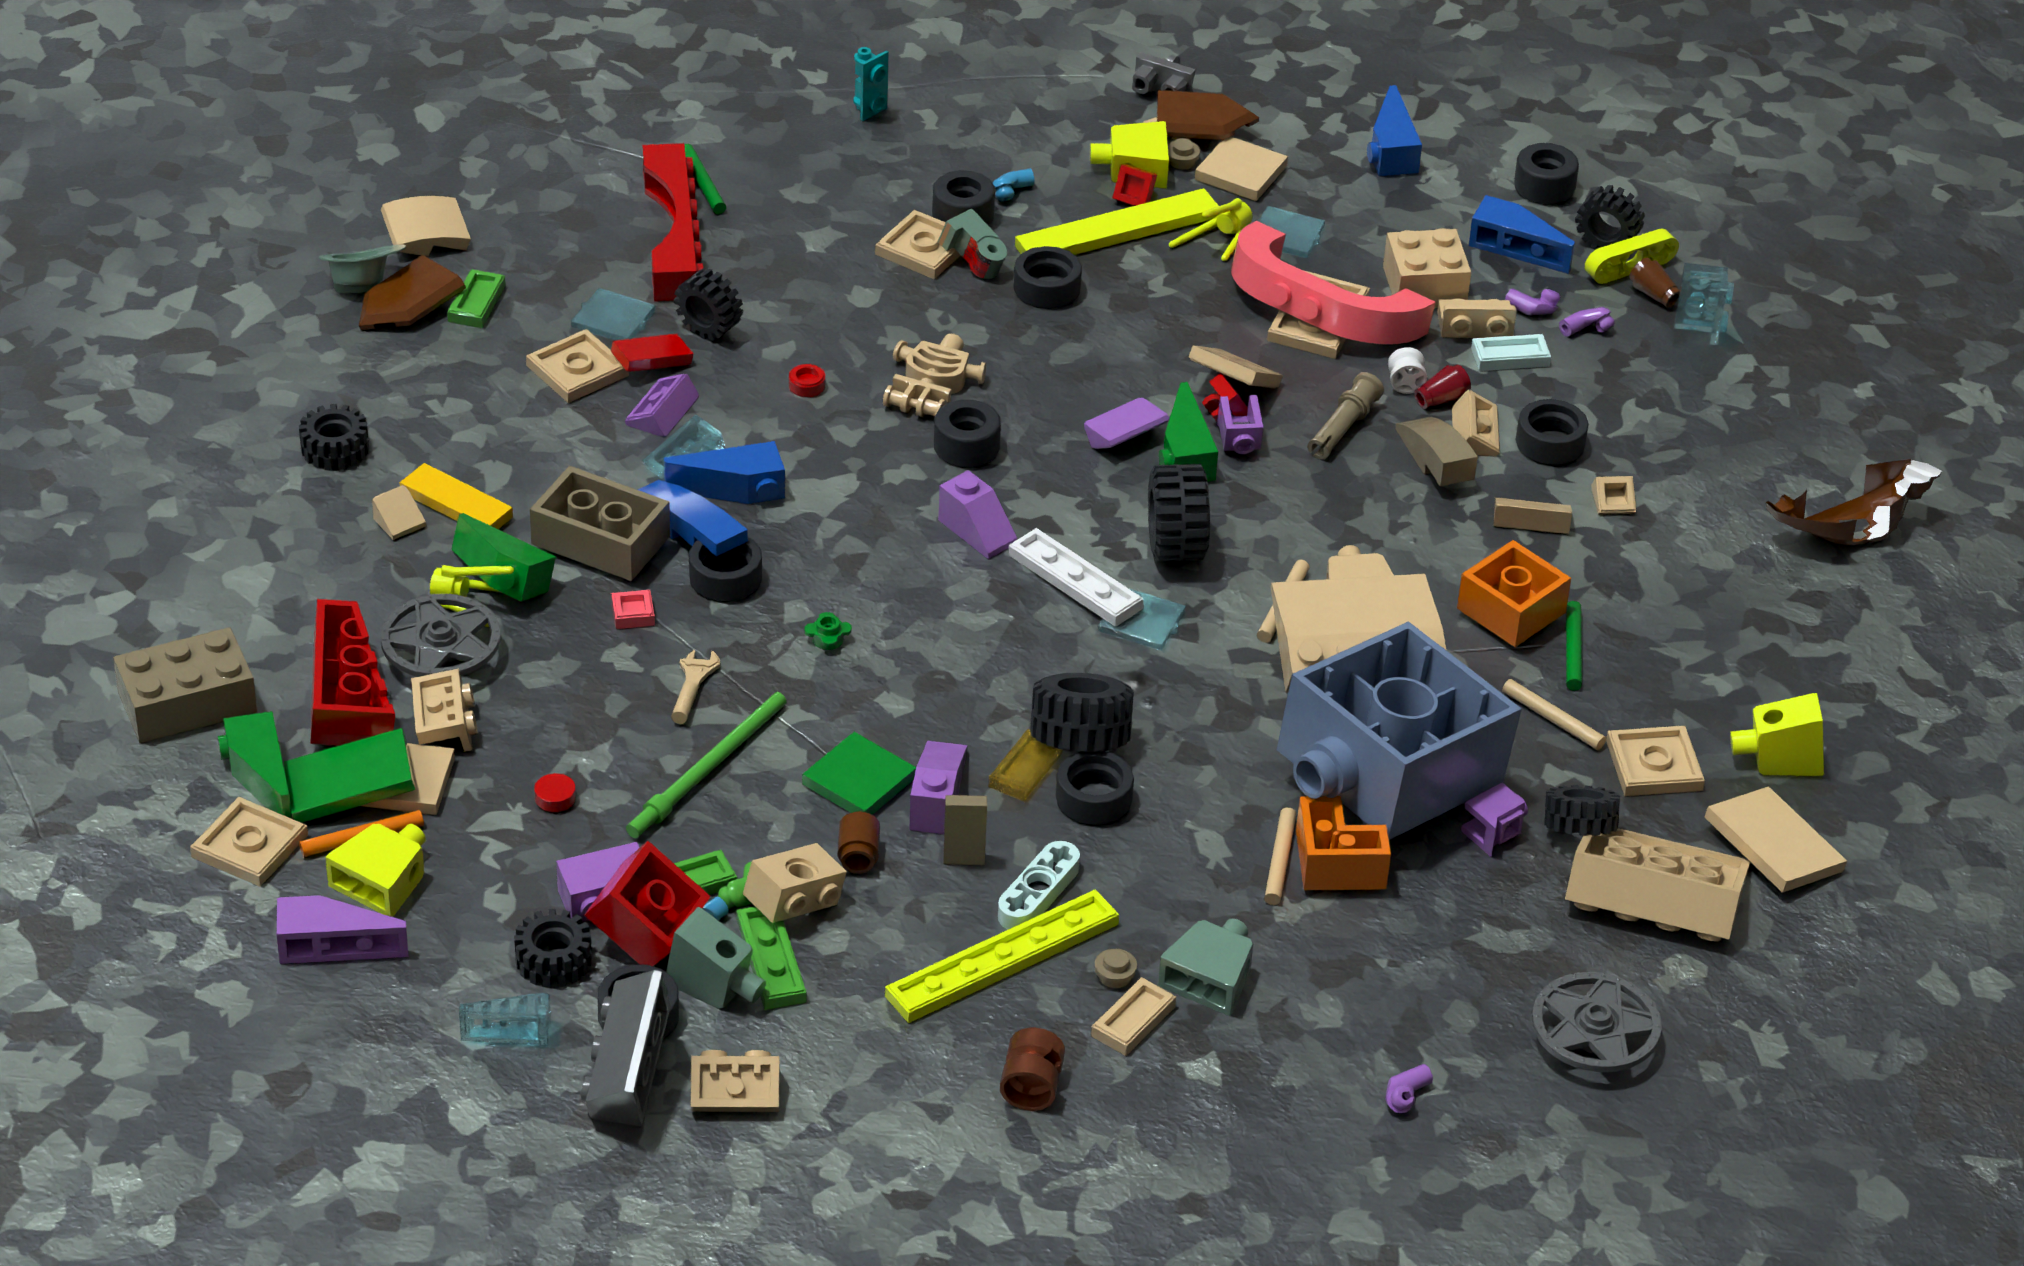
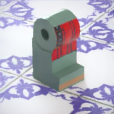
M973 209L947 220L938 239V243L946 251L955 248L969 263L971 271L983 279L995 278L1007 255V248Z

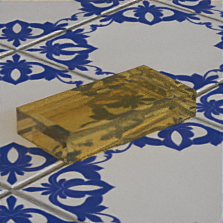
M1027 729L989 776L988 787L1025 801L1061 756L1063 750L1037 741L1031 736L1030 730Z

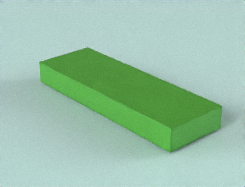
M756 906L736 910V920L742 939L750 944L753 949L750 962L752 971L755 975L766 981L765 989L761 994L764 1009L768 1010L807 1003V992L783 920L772 923Z

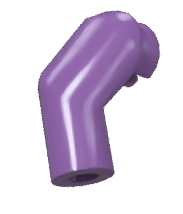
M1512 288L1507 293L1505 300H1510V304L1515 306L1516 310L1526 315L1552 314L1559 308L1557 303L1560 301V295L1553 290L1544 289L1540 299L1532 298Z
M1598 307L1580 310L1559 322V329L1564 336L1568 337L1595 324L1597 331L1602 333L1613 327L1615 321L1610 316L1611 311L1609 309Z
M1422 1064L1389 1079L1385 1100L1392 1111L1397 1113L1409 1111L1415 1102L1414 1091L1433 1083V1076L1429 1067Z

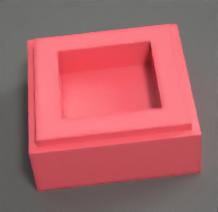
M650 590L611 593L616 629L655 626V615Z

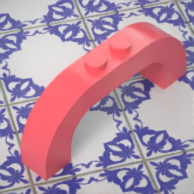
M1258 221L1247 225L1239 233L1231 274L1238 286L1254 298L1329 333L1355 341L1374 344H1401L1417 340L1428 334L1435 301L1406 288L1386 297H1369L1349 292L1280 260L1286 236L1285 233Z

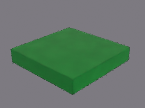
M854 731L802 774V785L850 813L861 811L873 815L914 780L916 767Z

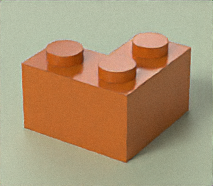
M1300 796L1296 836L1304 890L1386 889L1391 857L1387 826L1345 825L1341 796L1334 798L1323 796L1316 799Z

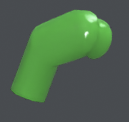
M751 862L744 866L743 878L730 881L727 886L720 888L718 892V897L723 899L728 909L734 906L743 907L752 904L743 895Z

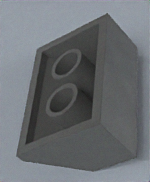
M652 970L615 981L612 996H605L603 1000L601 1022H605L602 1036L596 1035L594 1038L591 1061L595 1062L592 1076H585L581 1091V1101L586 1102L590 1119L642 1127L670 1011L662 971Z

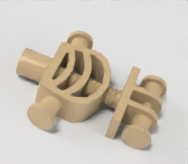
M947 334L940 345L921 341L914 349L908 347L906 341L901 340L895 346L893 360L897 362L906 361V377L898 374L894 375L893 386L888 385L885 390L883 406L890 407L891 404L899 406L901 412L908 413L911 407H915L916 416L924 417L925 414L935 416L941 407L951 402V394L962 390L966 378L978 380V384L984 383L986 363L981 362V365L968 364L969 353L962 351L964 342L956 334Z

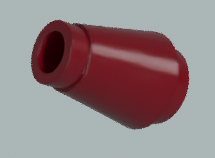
M1458 364L1454 366L1446 365L1421 385L1420 388L1416 389L1414 395L1419 406L1427 409L1458 400L1467 390H1471V381L1462 366Z

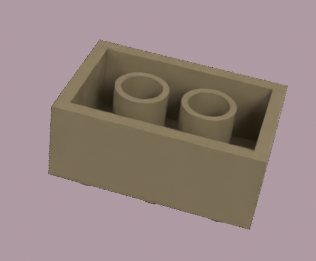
M569 465L530 508L531 544L632 581L670 537V501Z
M231 627L113 657L118 694L139 743L224 722L223 718L257 713L254 678Z

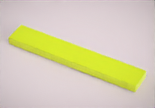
M1203 188L1015 236V247L1020 254L1031 248L1050 246L1059 247L1076 255L1212 220L1218 215L1204 218L1202 213L1211 208L1218 207V204Z
M1095 889L885 986V997L907 1023H910L1119 925V914Z

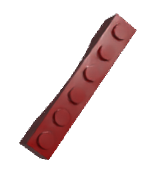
M684 143L642 145L645 194L659 203L673 221L671 231L651 251L654 301H673L677 297L674 293L678 286L703 269V263H701V242L699 241V221L697 220V200L695 199V180L693 178L692 157H686Z

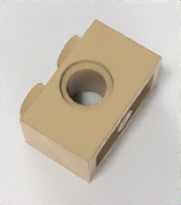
M818 843L752 860L743 895L772 923L837 905L847 871Z

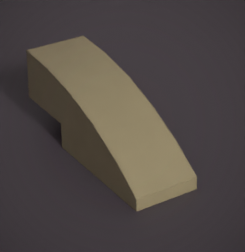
M1433 417L1396 423V431L1424 475L1432 473L1440 486L1475 480L1478 456L1461 434L1448 423Z

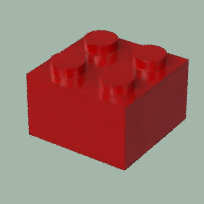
M647 841L622 862L584 916L640 965L654 966L671 952L674 932L698 906L703 908L711 896L652 843Z

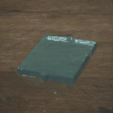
M1270 206L1266 207L1260 220H1255L1286 234L1282 252L1308 258L1314 245L1319 244L1320 234L1325 226V220Z
M598 288L587 302L581 304V310L571 320V327L581 330L587 329L591 333L613 340L632 339L639 330L645 329L646 321L655 312V305Z
M1130 589L1143 598L1144 609L1116 627L1102 619L1098 625V631L1162 650L1171 634L1177 633V624L1185 613L1186 606Z

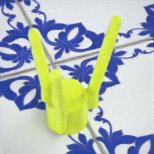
M1239 198L1234 199L1230 203L1206 210L1202 213L1204 218L1218 216L1169 242V247L1174 248L1218 226L1223 233L1236 234L1221 257V260L1225 262L1235 251L1241 230L1252 222V211Z
M443 565L442 568H436L432 575L430 594H455L467 597L469 588L500 592L490 587L485 581L469 580L466 576L512 574L514 568L511 566L452 567ZM441 605L443 608L451 609L455 612L466 610V608L459 606Z

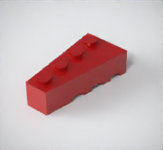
M317 599L314 629L310 744L340 746L394 730L395 711L393 705L389 704L387 687L384 679L380 677L377 668L378 661L375 652L371 651L369 635L357 601Z

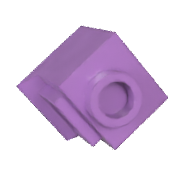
M1257 395L1249 396L1247 416L1236 417L1231 416L1228 396L1220 397L1217 426L1220 429L1224 451L1234 450L1238 454H1247L1254 449H1261L1263 423Z
M1500 783L1465 802V809L1476 818L1463 824L1461 831L1492 857L1493 846L1496 844L1500 845L1521 833L1523 817L1528 813L1526 802L1504 783Z

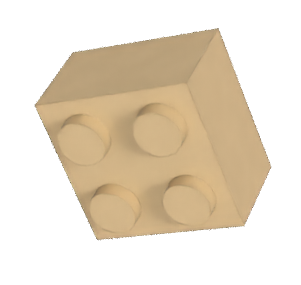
M1457 229L1404 230L1387 233L1383 268L1392 295L1406 288L1435 301L1434 308H1438L1439 299L1452 300L1459 298L1468 300L1471 270Z

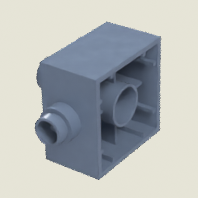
M1408 621L1292 674L1276 750L1294 764L1293 774L1295 781L1306 796L1314 799L1323 796L1328 798L1341 796L1342 804L1360 817L1363 825H1386L1388 839L1390 840L1503 783L1522 708Z

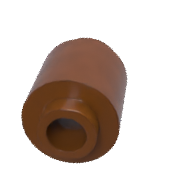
M861 811L852 812L840 820L837 856L843 868L851 873L860 874L870 871L879 858L880 822L869 813Z

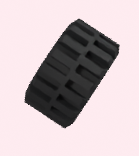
M1201 464L1153 466L1148 484V524L1151 551L1156 561L1204 560L1210 539V502L1207 476Z
M1061 673L1042 678L1033 685L1031 736L1050 747L1073 752H1102L1124 746L1131 739L1134 691L1129 685L1117 679L1091 673Z

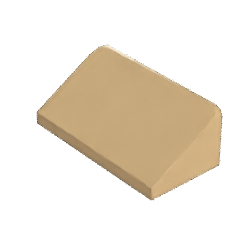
M1467 390L1452 406L1453 428L1469 443L1476 455L1497 456L1500 453L1497 405L1473 391Z
M1495 498L1493 526L1569 534L1572 518L1571 505Z

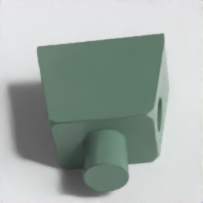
M699 906L674 932L666 973L673 977L679 991L717 1009L725 1008L736 994L751 1003H755L766 986L765 980L749 971L753 953L751 945Z
M1233 918L1227 920L1223 927L1206 920L1198 921L1162 954L1158 986L1231 1016L1248 978L1252 964L1254 943L1251 939L1247 938L1249 933L1247 926L1242 921Z

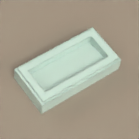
M1543 334L1472 339L1471 350L1479 371L1550 367L1551 355Z

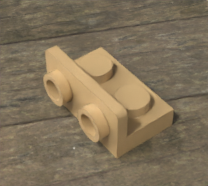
M1439 299L1437 309L1441 337L1487 338L1513 336L1517 312L1516 307L1510 304V300Z
M459 668L411 678L415 729L419 745L460 737L464 752L471 751V735L478 734L474 712L473 710L469 711L468 708L474 707L475 701L471 684H463Z
M706 1050L701 1052V1056H692L691 1111L779 1112V1056H771L770 1052L764 1050L747 1051L745 1056H727L725 1051Z

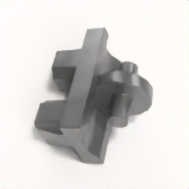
M1140 52L1136 56L1132 89L1142 94L1149 92V90L1158 92V90L1193 92L1192 85L1195 69L1181 65L1180 57L1171 54L1165 60Z

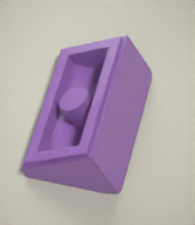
M688 374L658 379L625 420L626 425L657 436H667L699 396Z
M1137 398L1086 421L1084 428L1091 448H1111L1167 423L1169 416L1147 399Z

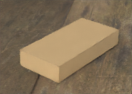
M1141 977L1092 1025L1091 1037L1127 1056L1176 1007V996Z

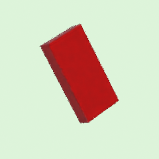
M678 334L613 341L611 353L627 372L689 365L692 363L694 355Z

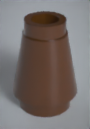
M1644 258L1630 272L1629 279L1633 282L1635 289L1667 308L1675 305L1682 295V292L1657 260L1652 261L1650 258Z

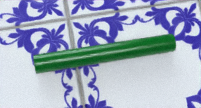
M685 144L686 157H692L693 176L715 214L724 213L726 204L691 144Z
M1577 601L1568 602L1566 610V686L1572 691L1579 690L1582 687L1581 604Z

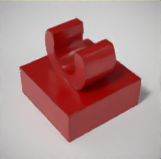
M1127 164L1121 165L1112 198L1135 206L1150 202L1157 174Z
M1221 373L1209 381L1218 394L1207 396L1202 404L1211 413L1216 422L1218 419L1220 397L1228 396L1230 411H1232L1235 417L1247 416V406Z

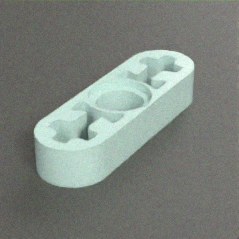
M1054 841L1046 845L1001 895L998 902V921L1002 927L1008 930L1043 914L1078 874L1080 853L1075 845L1066 841ZM1054 862H1055V863H1058V864L1055 866V871L1053 870V863H1054ZM1041 881L1047 883L1050 887L1045 890H1034L1028 885L1032 882Z

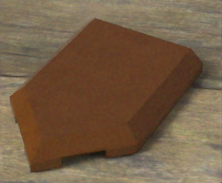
M1158 90L1157 122L1166 121L1167 137L1225 140L1233 136L1236 129L1244 125L1250 127L1259 122L1257 115L1224 94Z
M422 255L365 293L359 328L360 330L375 329L376 324L395 322L397 327L412 325L466 289L465 283L459 275Z

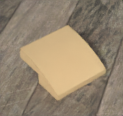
M417 196L394 200L383 204L381 207V212L393 245H406V249L400 252L429 257L433 245L467 250L471 238L456 198Z

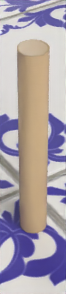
M1297 560L1285 582L1303 581L1309 571V564L1305 560ZM1273 605L1257 632V638L1265 643L1271 641L1277 630Z
M1509 679L1504 684L1502 692L1594 749L1600 750L1606 742L1604 735L1516 681Z
M1283 808L1280 812L1264 897L1265 902L1270 905H1277L1281 902L1297 815L1296 811L1292 808Z

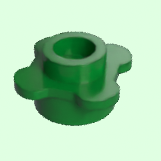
M824 612L819 615V618L814 623L807 624L804 631L807 636L812 637L813 644L823 650H833L843 644L844 636L851 633L852 626L848 622H841L833 613Z

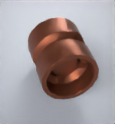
M1030 1027L1015 1032L1010 1039L1006 1064L1004 1065L1000 1082V1092L1003 1098L1012 1106L1023 1110L1035 1111L1050 1106L1055 1100L1059 1074L1065 1055V1046L1056 1034L1046 1029Z

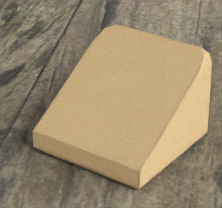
M1633 476L1596 477L1591 487L1598 514L1636 513Z
M404 485L375 496L372 499L373 519L392 540L426 526L422 513L410 491Z

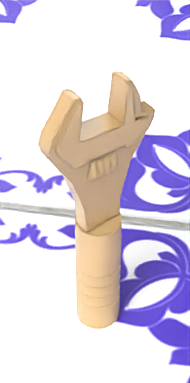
M695 650L689 653L686 659H680V667L685 673L686 680L671 716L675 723L683 724L687 721L700 684L710 674L720 668V659L714 651L711 652L710 660L695 659Z

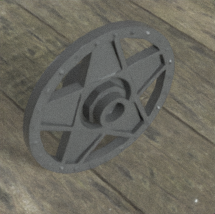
M455 594L426 595L400 605L386 618L380 634L382 651L387 660L397 669L416 677L458 668L461 676L471 673L484 666L495 655L501 637L499 622L488 607L469 597ZM441 605L459 606L466 608V610L449 614ZM416 610V623L394 627L400 619ZM487 623L491 630L488 646L474 636ZM393 648L416 651L415 663L412 664L400 657ZM456 659L467 661L457 666L440 668L441 666L453 663Z
M1578 972L1555 979L1540 991L1532 1011V1026L1536 1037L1543 1047L1562 1062L1588 1071L1615 1072L1640 1064L1654 1052L1661 1034V1017L1653 1000L1635 984L1606 973ZM1594 984L1585 996L1564 990L1574 985ZM1621 991L1636 1000L1645 1011L1621 1006ZM1544 1006L1561 1020L1549 1033L1546 1031L1542 1019ZM1650 1035L1644 1046L1628 1056L1627 1038ZM1581 1048L1586 1052L1595 1053L1601 1060L1582 1057L1570 1051Z

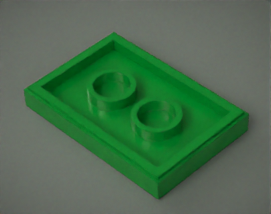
M402 728L284 761L293 819L300 823L416 790L406 737Z

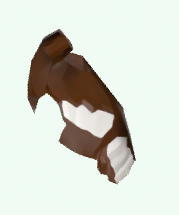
M1911 459L1866 465L1864 493L1860 497L1804 518L1806 489L1795 500L1784 494L1776 504L1767 501L1766 510L1776 521L1833 543L1855 546L1881 541L1897 529L1899 521L1903 518L1908 501L1921 499L1924 492L1930 489L1934 479L1940 477L1942 471L1927 463ZM1852 519L1867 520L1870 526L1863 530L1867 536L1862 539H1853L1857 520ZM1839 520H1852L1839 523Z

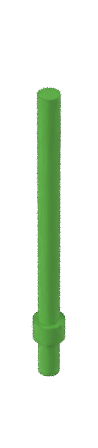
M775 692L662 794H655L643 805V811L626 825L627 833L633 838H638L653 823H661L672 813L673 805L786 705L785 696L780 692Z

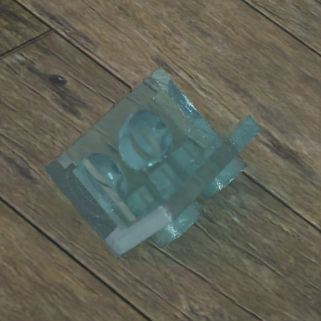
M1684 263L1674 328L1710 332V344H1718L1719 333H1726L1729 311H1724V305L1731 304L1733 298L1734 283L1728 282V267Z

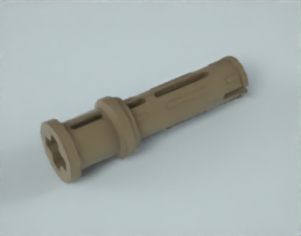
M1368 372L1359 373L1353 380V387L1350 390L1344 391L1338 398V408L1308 443L1307 448L1310 453L1320 445L1318 451L1313 455L1315 458L1326 459L1355 421L1364 419L1369 413L1371 403L1378 401L1382 397L1384 387L1375 375Z

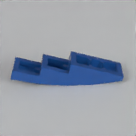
M661 480L638 489L639 491L670 501L671 539L681 536L691 546L699 540L715 556L748 541V529L724 510L688 489Z

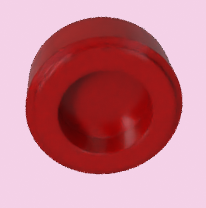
M801 364L794 367L789 372L790 391L800 397H814L821 394L825 389V372L813 364Z
M559 773L547 774L535 783V802L541 809L549 812H561L567 810L575 803V783L567 775Z

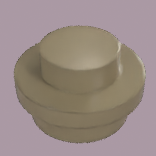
M1185 138L1170 142L1168 144L1169 164L1177 169L1193 167L1199 159L1200 148L1191 140Z
M1108 949L1096 957L1094 968L1101 983L1111 988H1121L1129 984L1135 976L1137 961L1131 953L1125 950Z

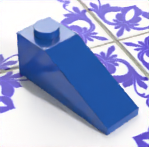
M1389 86L1373 128L1372 142L1367 144L1369 163H1374L1379 176L1419 173L1422 143L1397 86Z
M1485 195L1472 217L1469 238L1470 247L1567 274L1571 271L1575 245L1573 240L1521 205Z
M775 441L664 458V481L679 485L702 497L744 504L785 499V468Z

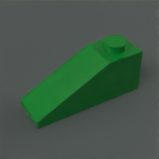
M1188 382L1180 383L1166 428L1164 449L1159 450V465L1201 464L1206 473L1207 481H1214L1217 474L1218 449Z
M465 513L459 514L451 548L455 554L469 567L511 566L514 568L512 574L478 575L490 587L521 602L549 591L556 556Z
M273 712L223 718L225 735L218 736L221 760L229 759L232 776L267 809L292 819L289 791Z

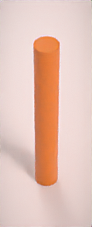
M417 810L299 841L301 854L303 857L334 850L372 824H381L397 833L408 824L421 827L424 826L421 811Z

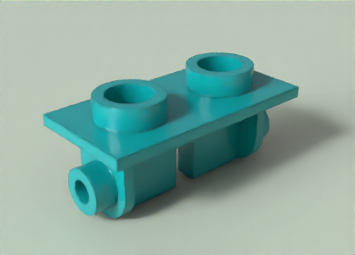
M861 47L854 55L855 74L860 77L855 79L853 102L857 109L860 110L861 121L888 108L889 52L887 50L875 55L871 52L870 48Z

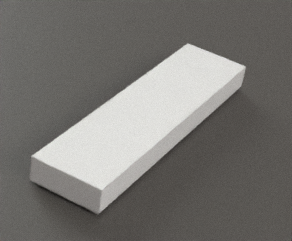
M1037 528L1009 545L1010 557L1115 627L1144 609V600L1141 596Z

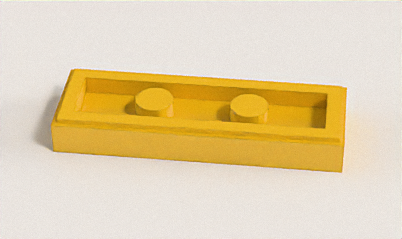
M423 463L399 482L400 486L404 485L410 491L414 500L458 521L459 514L465 513L499 529L513 518V507L426 463Z

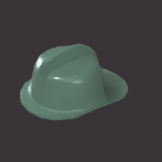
M406 245L384 246L356 253L326 254L319 256V259L329 262L333 286L336 292L362 293L369 291L383 279L387 255L406 249Z

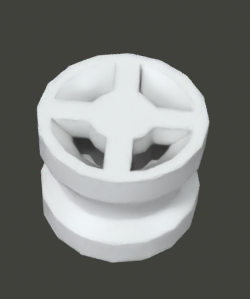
M1411 347L1398 349L1391 354L1388 360V367L1391 373L1390 381L1392 387L1397 392L1403 394L1414 393L1416 389L1420 388L1427 381L1423 354Z

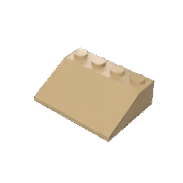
M1425 574L1271 583L1286 693L1289 692L1292 674L1408 621L1446 650L1443 627Z
M1619 828L1616 832H1611V834L1607 835L1600 833L1598 836L1587 834V836L1582 837L1575 852L1565 900L1573 901L1574 906L1587 911H1597L1598 908L1614 911L1615 916L1623 920L1638 921L1639 918L1655 921V925L1664 930L1679 931L1680 928L1696 931L1698 937L1709 941H1720L1721 938L1730 939L1750 861Z

